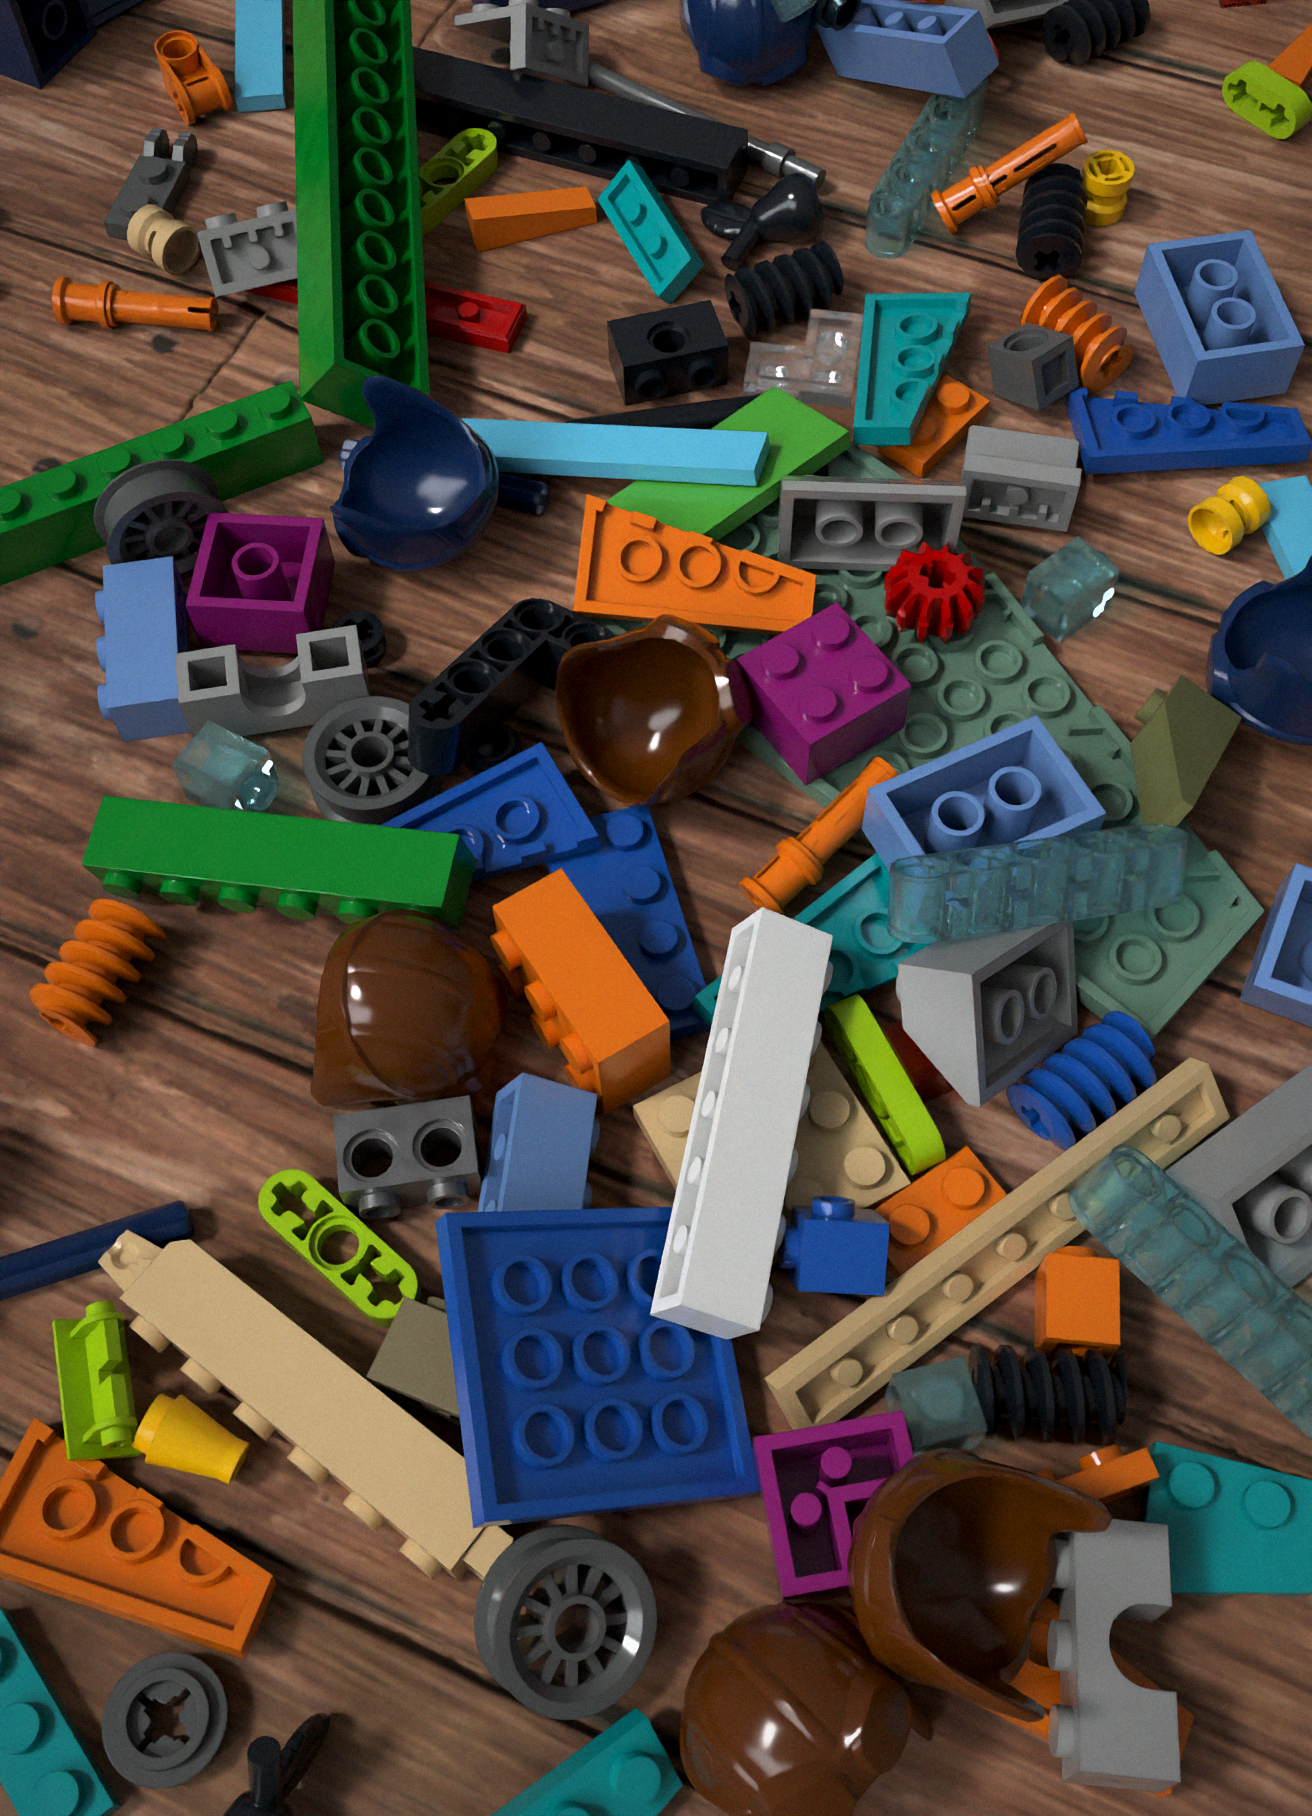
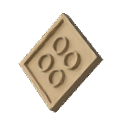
M820 1040L816 1051L810 1057L806 1084L810 1087V1099L805 1113L798 1121L794 1148L798 1152V1164L792 1180L786 1186L781 1214L785 1217L786 1225H790L792 1205L812 1206L814 1196L845 1197L855 1200V1209L874 1210L911 1184ZM701 1072L633 1105V1116L675 1190L678 1185ZM777 1251L774 1253L772 1265L778 1262Z

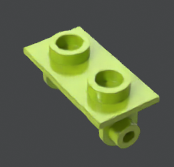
M99 1301L85 1308L86 1317L83 1319H54L52 1321L67 1462L138 1457L141 1452L132 1448L139 1426L134 1406L124 1330V1315L116 1312L114 1302Z

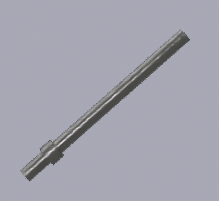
M590 60L588 61V82L618 97L723 123ZM748 134L747 157L763 164L764 171L778 178L794 172L805 173L812 178L816 189L822 186L826 176L824 169L796 157L795 150L779 142H773L770 145Z

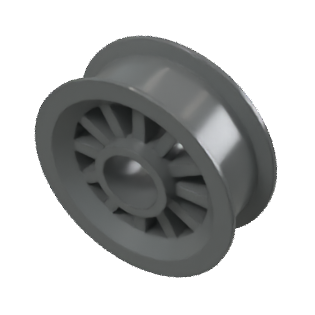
M162 459L139 464L114 478L104 488L96 502L94 524L100 537L107 543V555L111 564L173 556L183 580L193 576L208 513H229V511L219 501L218 488L207 471L191 462Z
M383 696L356 698L332 708L313 725L303 746L302 763L306 778L311 785L313 799L320 812L328 820L380 826L438 796L443 775H428L419 772L408 761V703ZM381 763L374 767H367L370 764Z
M566 1524L545 1526L533 1530L510 1544L497 1557L488 1570L481 1584L474 1611L476 1645L479 1655L492 1677L531 1711L559 1720L580 1719L594 1715L610 1707L626 1694L637 1681L648 1662L657 1628V1609L654 1593L649 1579L639 1563L625 1550L606 1541L595 1532L583 1527ZM552 1571H554V1580L550 1575ZM536 1585L537 1589L534 1591L532 1595H530V1591ZM576 1604V1614L571 1626L565 1632L555 1635L556 1622L561 1613L569 1606ZM523 1606L526 1608V1614L520 1615ZM610 1625L608 1633H606V1627Z

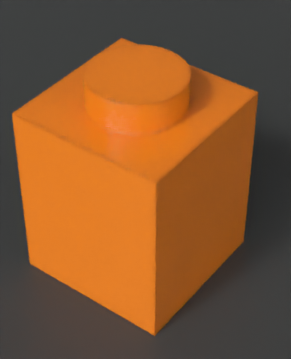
M1066 1246L1056 1249L1055 1253H1046L1035 1273L1034 1346L1041 1347L1046 1357L1052 1358L1058 1348H1067L1072 1350L1079 1361H1081L1083 1354L1087 1350L1101 1351L1106 1361H1108L1120 1346L1119 1259L1098 1257L1096 1250L1082 1246Z

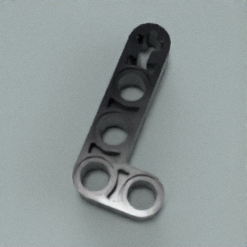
M530 598L518 602L415 696L409 704L408 761L411 766L419 772L428 775H444L453 772L541 685L555 691L557 670L567 650L579 644L615 637L614 634L604 625L552 601Z

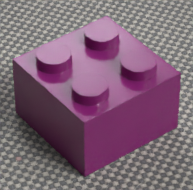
M208 513L185 604L202 648L236 644L237 650L298 654L296 634L322 630L335 567V560L323 518Z
M837 602L736 659V664L742 670L751 693L753 710L751 722L805 786L904 728L912 685Z

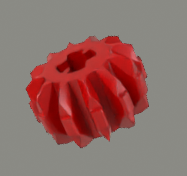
M924 541L919 549H917V553L902 550L900 557L896 560V566H891L885 577L884 590L886 594L884 607L886 616L896 618L898 633L913 629L917 631L920 644L928 635H936L944 644L952 636V632L966 635L972 627L973 620L977 619L978 614L982 613L985 601V595H983L985 582L983 569L972 567L970 552L956 556L953 555L949 542L941 550H932Z

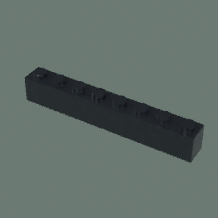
M413 46L416 124L418 131L453 139L458 133L466 129H485L496 137L497 150L500 152L612 180L629 159L643 168L657 192L705 205L731 202L747 172V129Z

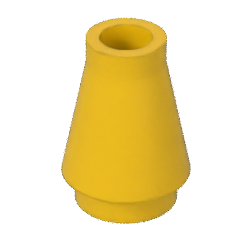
M161 1393L146 1412L134 1437L132 1448L146 1454L145 1463L214 1478L230 1485L246 1458L250 1443L233 1435L184 1395L180 1394L176 1399H173Z

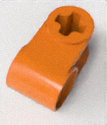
M174 30L161 35L156 40L154 48L166 91L175 103L186 125L194 124L197 116L218 108H222L224 111L233 109L232 97L221 71L211 62L194 35L186 31Z

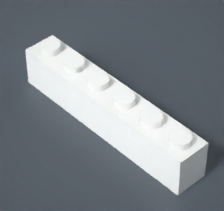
M764 907L733 927L731 931L650 1311L652 1316L726 1340L760 1331L761 1323L765 1320L771 1308L773 1288L769 1283L774 1253L780 1247L786 1229V1220L781 1213L786 1186L792 1180L798 1164V1152L794 1148L798 1121L805 1113L810 1099V1087L806 1084L810 1057L816 1051L822 1033V1026L817 1021L821 998L827 990L833 974V965L828 961L833 935Z

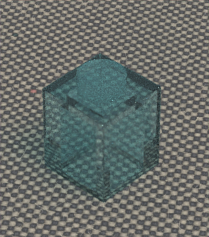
M1077 536L1029 571L1020 605L1030 618L1057 641L1062 643L1110 606L1121 570L1113 565L1104 553L1096 551L1082 538Z
M209 720L172 764L186 798L204 807L250 812L263 811L272 803L280 784L267 749Z
M964 1356L892 1374L884 1396L889 1412L901 1410L904 1412L914 1457L938 1448H954L967 1451L977 1447L987 1431V1426Z

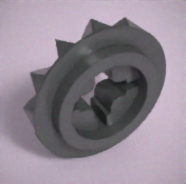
M169 1652L156 1654L140 1661L120 1678L110 1693L104 1709L102 1739L109 1761L121 1776L141 1787L161 1789L186 1785L189 1779L214 1763L215 1754L222 1739L230 1731L227 1721V1701L229 1695L215 1674L214 1669L191 1655ZM147 1698L153 1702H160L171 1707L180 1699L185 1700L183 1702L185 1707L178 1718L186 1727L184 1732L190 1737L187 1742L165 1734L155 1743L150 1742L152 1740L151 1734L158 1723L151 1714L152 1709L145 1703Z

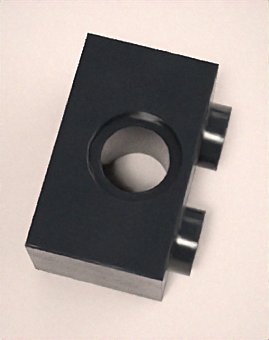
M711 300L607 321L609 362L625 406L727 384L728 343Z

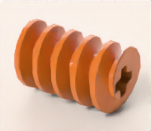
M1060 274L1053 276L1044 282L1029 299L1021 314L1019 323L1022 326L1029 322L1073 336L1080 385L1083 388H1088L1090 393L1100 392L1110 386L1129 365L1134 356V346L1131 343L1123 345L1127 337V329L1120 324L1111 327L1112 317L1108 313L1101 312L1096 314L1097 304L1090 299L1082 301V292L1076 287L1068 288V280Z
M103 898L94 900L89 906L88 913L91 920L84 919L76 924L73 933L77 941H66L60 947L59 955L63 962L55 961L49 963L45 968L44 976L49 984H35L29 992V997L34 1006L39 1010L38 1014L41 1018L69 1038L91 1047H95L98 1039L86 1027L87 1023L92 1021L109 1026L113 1019L100 1005L103 1000L118 1004H124L127 1000V996L115 984L118 978L132 983H138L141 979V974L130 963L131 959L136 958L151 963L154 960L156 954L144 942L146 937L166 942L167 939L164 931L143 912L127 904Z

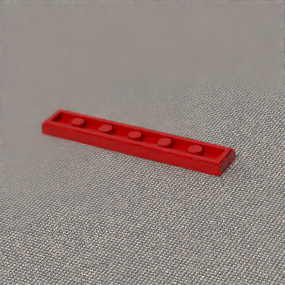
M297 279L244 291L298 304ZM424 281L427 335L510 353L527 319L526 304Z

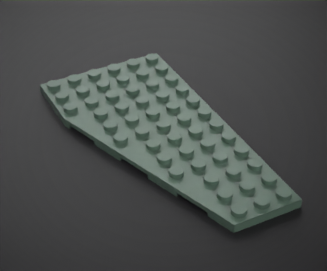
M850 442V448L812 474L824 477L906 479L852 442ZM780 497L721 538L717 543L740 551L747 550L778 561ZM959 537L955 556L970 552ZM971 552L972 567L983 569V577L985 579L983 586V595H985L982 613L978 614V618L973 620L972 627L966 635L952 632V636L946 644L936 635H928L920 644L917 631L914 629L898 633L896 618L886 616L884 607L886 594L884 583L886 574L889 571L798 568L816 575L812 616L837 602L912 685L904 728L806 786L751 721L736 737V741L822 807L826 808L860 775L876 756L889 763L900 775L1037 715L1105 810L1106 816L1090 854L969 908L962 913L968 918L973 919L1001 901L1072 909L1077 1000L1101 1019L1107 1013L1115 1010L1126 1013L1138 1021L1153 1043L1256 926L1265 910L1215 849L1209 852L1184 819L1157 849L1146 842L1130 741L1101 705L1094 707L1043 644L1044 634L998 576L994 572L988 574ZM587 617L610 629L615 637L649 624L647 622ZM704 628L718 639L720 650L726 657L735 662L738 657L777 636ZM861 827L856 833L870 842Z

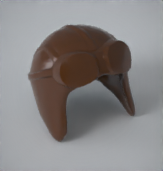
M662 614L647 626L633 629L610 639L576 645L565 652L557 670L555 687L557 718L560 720L564 739L573 761L579 768L580 773L593 786L606 795L624 803V805L645 807L665 804L684 798L702 788L719 772L735 745L736 737L753 717L751 693L747 680L736 662L728 659L720 650L718 639L699 625L671 614Z
M410 909L389 910L347 925L329 951L321 977L317 1007V1032L315 1034L316 1051L311 1081L312 1097L319 1104L329 1107L374 1101H433L470 1095L471 1099L489 1082L495 1069V1045L500 1038L501 1030L505 1026L508 1006L507 995L502 982L492 973L485 958L464 938L455 933L446 924L427 913Z
M938 1448L910 1459L898 1471L883 1481L873 1492L862 1513L858 1515L853 1523V1537L847 1559V1579L849 1592L852 1597V1608L858 1617V1622L868 1647L884 1668L909 1682L932 1686L982 1707L1025 1722H1037L1044 1719L1045 1708L1008 1683L1019 1673L1028 1658L1031 1646L1030 1631L1034 1617L1041 1601L1048 1596L1054 1583L1057 1566V1548L1053 1534L1066 1531L1080 1533L1104 1532L1112 1521L1110 1513L1100 1501L1080 1491L1020 1468L980 1458L964 1450Z
M781 1601L776 1605L758 1607L742 1614L727 1625L723 1631L715 1633L710 1638L708 1647L693 1667L686 1686L684 1707L680 1717L679 1743L683 1767L689 1781L709 1804L716 1807L724 1816H852L856 1802L879 1775L889 1772L899 1761L906 1746L910 1729L912 1728L921 1737L930 1741L933 1738L934 1728L931 1719L904 1682L884 1668L874 1657L864 1639L858 1619L851 1613L831 1604L818 1602L793 1604L788 1601Z

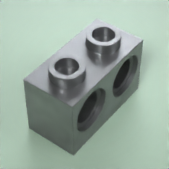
M470 1095L333 1115L339 1195L345 1207L354 1215H359L361 1218L368 1220H381L398 1215L401 1212V1208L428 1204L433 1209H454L466 1205L471 1197L480 1196L483 1172L477 1120ZM451 1147L461 1151L459 1157L448 1166L435 1167L428 1164L430 1157L439 1149ZM383 1157L392 1160L388 1170L377 1177H364L360 1175L363 1167L375 1158Z

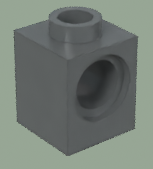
M1027 322L987 346L995 396L1040 411L1079 386L1074 342L1071 335Z

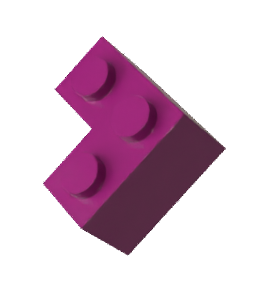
M903 1410L753 1437V1455L781 1601H788L794 1604L850 1595L847 1579V1559L852 1535L847 1514L862 1512L868 1499L882 1482L898 1471L910 1459L914 1458Z

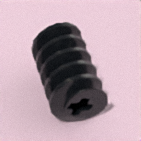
M1068 0L1062 5L1049 9L1043 18L1042 38L1046 52L1054 60L1060 62L1066 60L1069 64L1078 66L1085 63L1088 58L1092 59L1101 55L1103 51L1116 48L1117 44L1126 43L1132 37H1138L1146 32L1151 18L1148 0Z
M1050 164L1042 171L1029 177L1025 182L1015 254L1018 265L1022 270L1037 280L1047 281L1059 274L1068 278L1080 268L1088 194L1086 188L1082 185L1083 178L1080 170L1069 164Z
M825 241L813 244L810 250L805 247L794 250L791 256L786 253L776 256L772 263L764 260L756 263L753 269L748 266L737 269L734 276L727 273L725 277V292L731 314L747 338L754 337L756 334V319L759 320L766 332L774 330L775 313L778 314L784 325L792 324L794 321V306L803 319L812 317L813 300L821 312L830 311L832 307V294L841 295L844 286V277L840 263L831 246Z
M972 1343L967 1368L969 1414L979 1417L986 1439H994L1000 1418H1008L1016 1441L1024 1440L1030 1420H1038L1043 1439L1046 1443H1053L1060 1422H1068L1073 1442L1083 1445L1089 1424L1092 1423L1098 1425L1103 1444L1111 1446L1114 1444L1119 1425H1122L1124 1422L1126 1410L1127 1373L1123 1352L1117 1351L1112 1356L1108 1366L1101 1351L1087 1350L1083 1354L1078 1366L1077 1359L1071 1349L1058 1348L1053 1354L1049 1365L1041 1347L1029 1346L1019 1364L1013 1347L1000 1344L995 1350L990 1364L983 1345Z

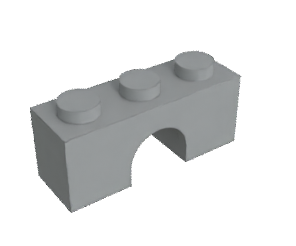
M351 625L296 634L298 656L292 662L276 668H259L247 664L241 659L236 644L176 653L178 703L195 743L199 744L314 725L319 718L337 705L352 699L371 696L368 669L357 626Z
M1112 1519L1110 1526L1104 1532H1060L1057 1534V1539L1054 1538L1057 1548V1566L1052 1588H1058L1059 1620L1052 1619L1049 1624L1047 1657L1050 1670L1060 1671L1061 1705L1053 1704L1050 1710V1753L1052 1757L1062 1758V1782L1161 1793L1181 1782L1177 1693L1146 1689L1128 1680L1120 1672L1112 1658L1109 1635L1113 1622L1125 1620L1153 1623L1172 1607L1168 1525Z

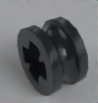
M360 610L351 611L340 616L333 623L332 628L356 625L360 640L369 637L368 642L364 644L361 642L367 669L377 665L385 657L387 651L382 623L378 617L370 612Z

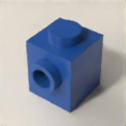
M827 1195L814 1196L812 1206L792 1205L790 1225H786L782 1243L777 1250L779 1268L787 1269L786 1275L798 1291L884 1296L890 1223L873 1209H855V1200Z

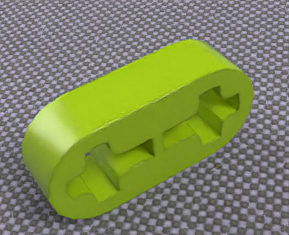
M1247 61L1228 74L1223 81L1222 94L1227 106L1234 113L1271 137L1286 139L1307 125L1311 119L1312 106L1307 94L1300 87L1260 62Z

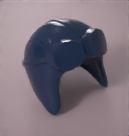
M680 0V25L683 32L691 39L698 53L701 72L731 86L748 88L750 85L755 84L767 86L792 75L807 63L808 43L816 25V0Z
M370 376L363 384L362 394L366 405L373 413L375 430L373 435L365 436L352 449L345 462L344 483L340 497L334 505H330L338 537L351 555L359 558H369L383 568L397 572L425 571L456 561L482 537L497 508L500 477L493 451L479 434L438 400L388 376Z
M1312 556L1309 558L1306 567L1293 577L1277 584L1264 580L1260 581L1235 598L1223 613L1218 631L1211 636L1206 665L1207 693L1240 715L1243 722L1277 740L1312 746Z

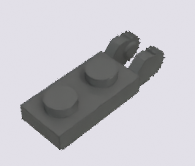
M151 128V131H149L144 140L143 155H139L104 221L109 237L127 239V229L132 216L147 204H156L168 213L173 214L191 179L189 173L194 166L198 152L196 135L180 132L178 139L173 144L172 160L165 159L170 147L167 131L161 128Z

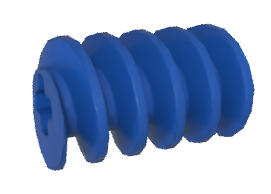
M1116 1010L1104 1015L1101 1023L1094 1024L1085 1029L1081 1038H1076L1066 1043L1061 1053L1047 1057L1041 1068H1035L1025 1073L1021 1084L1009 1085L1006 1091L1007 1098L1018 1118L1028 1129L1041 1139L1050 1140L1056 1147L1066 1151L1076 1144L1070 1126L1076 1132L1086 1136L1096 1128L1093 1114L1106 1121L1117 1112L1114 1101L1126 1106L1137 1097L1135 1087L1146 1091L1157 1082L1155 1071L1151 1065L1155 1058L1154 1046L1138 1021L1123 1012Z

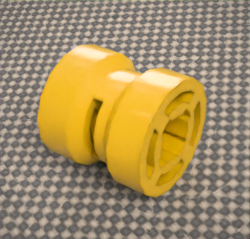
M1099 150L1091 153L1085 159L1081 175L1083 178L1082 185L1086 188L1088 194L1086 223L1096 226H1108L1122 218L1127 203L1126 191L1130 189L1135 172L1133 161L1125 154L1114 150Z
M1244 476L1233 477L1216 491L1215 496L1205 498L1190 510L1188 527L1196 542L1207 552L1215 555L1225 554L1242 541L1244 534L1253 533L1269 520L1271 504L1261 486L1252 479Z

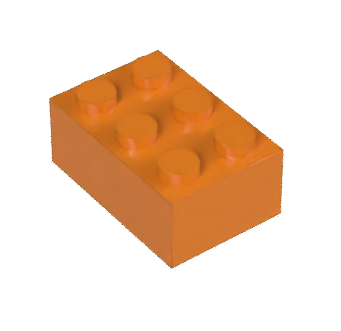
M562 868L492 906L497 933L491 935L490 939L498 957L502 961L501 964L496 966L498 974L510 995L515 1000L524 995L535 1013L531 1014L529 1018L544 1046L548 1050L558 1046L569 1064L565 1065L563 1069L572 1087L596 1093V1105L605 1116L671 1076L669 1019Z

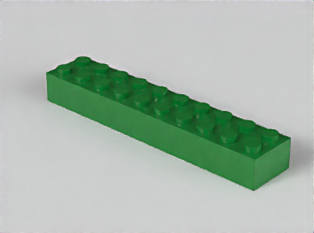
M293 0L300 400L375 429L373 413L366 405L362 394L363 384L368 377L373 375L388 376L430 396L410 0Z

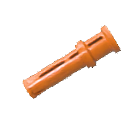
M1071 112L1066 118L1026 141L988 167L984 168L982 164L978 167L975 165L969 169L967 177L945 191L941 192L937 189L930 193L951 234L957 232L960 223L984 208L990 211L996 208L997 203L1001 201L1000 195L1042 171L1045 167L1080 145L1088 143L1074 112Z
M58 276L53 285L52 307L58 324L70 325L73 320L98 322L102 328L114 329L121 322L202 329L209 332H215L218 327V320L211 318V315L219 316V306L216 297L203 298L121 290V287L115 284L114 281L102 280L99 285L73 283L70 277Z
M876 756L860 775L796 838L789 836L787 839H782L775 846L777 853L752 878L745 876L738 883L740 890L758 910L764 907L785 916L783 908L807 884L815 886L823 878L822 874L825 871L823 865L862 827L868 788L896 777L899 773L885 760Z

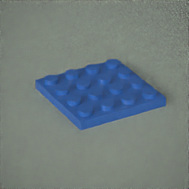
M673 1207L445 1213L435 1222L473 1528L744 1498L760 1492L732 1339L726 1340L650 1315Z

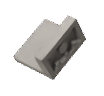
M509 0V6L500 7L493 4H476L472 6L471 13L454 16V27L510 44V70L570 86H588L589 24L570 18L568 10L560 8L543 9L538 7V0Z
M283 201L256 208L258 218L238 222L235 213L224 214L205 220L207 229L198 231L197 235L216 298L297 279L296 209L289 210L287 202Z
M977 425L970 426L960 483L966 486L967 491L963 517L1067 532L1081 480L1082 469L1076 468L1079 442L1069 438Z

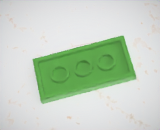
M773 386L710 429L768 432L770 450L757 486L636 480L608 499L607 504L632 513L637 511L657 518L658 522L689 533L691 530L711 537L714 542H717L780 497L781 475H812L850 448V433L847 429Z

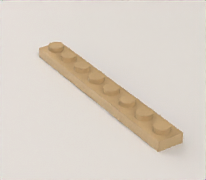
M1191 1057L887 1285L884 1296L874 1295L765 1377L766 1383L792 1430L835 1423L1038 1267L1047 1252L1055 1253L1056 1249L1064 1247L1227 1121L1230 1116L1209 1064Z

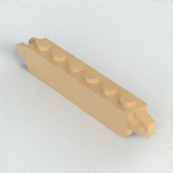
M126 1230L99 1259L98 1263L124 1292L120 1299L137 1316L128 1326L135 1334L160 1354L169 1344L181 1352L188 1360L180 1370L210 1396L213 1397L221 1387L241 1402L233 1414L263 1440L267 1441L274 1431L283 1436L295 1446L287 1459L316 1484L321 1486L330 1475L351 1492L342 1504L373 1531L377 1532L386 1521L402 1534L407 1540L399 1549V1552L431 1579L434 1580L443 1568L457 1581L462 1579L468 1569L484 1580L497 1557L514 1542V1539L500 1528L502 1525L473 1528L465 1458L193 1241L190 1239L169 1242L164 1249H161L135 1233Z

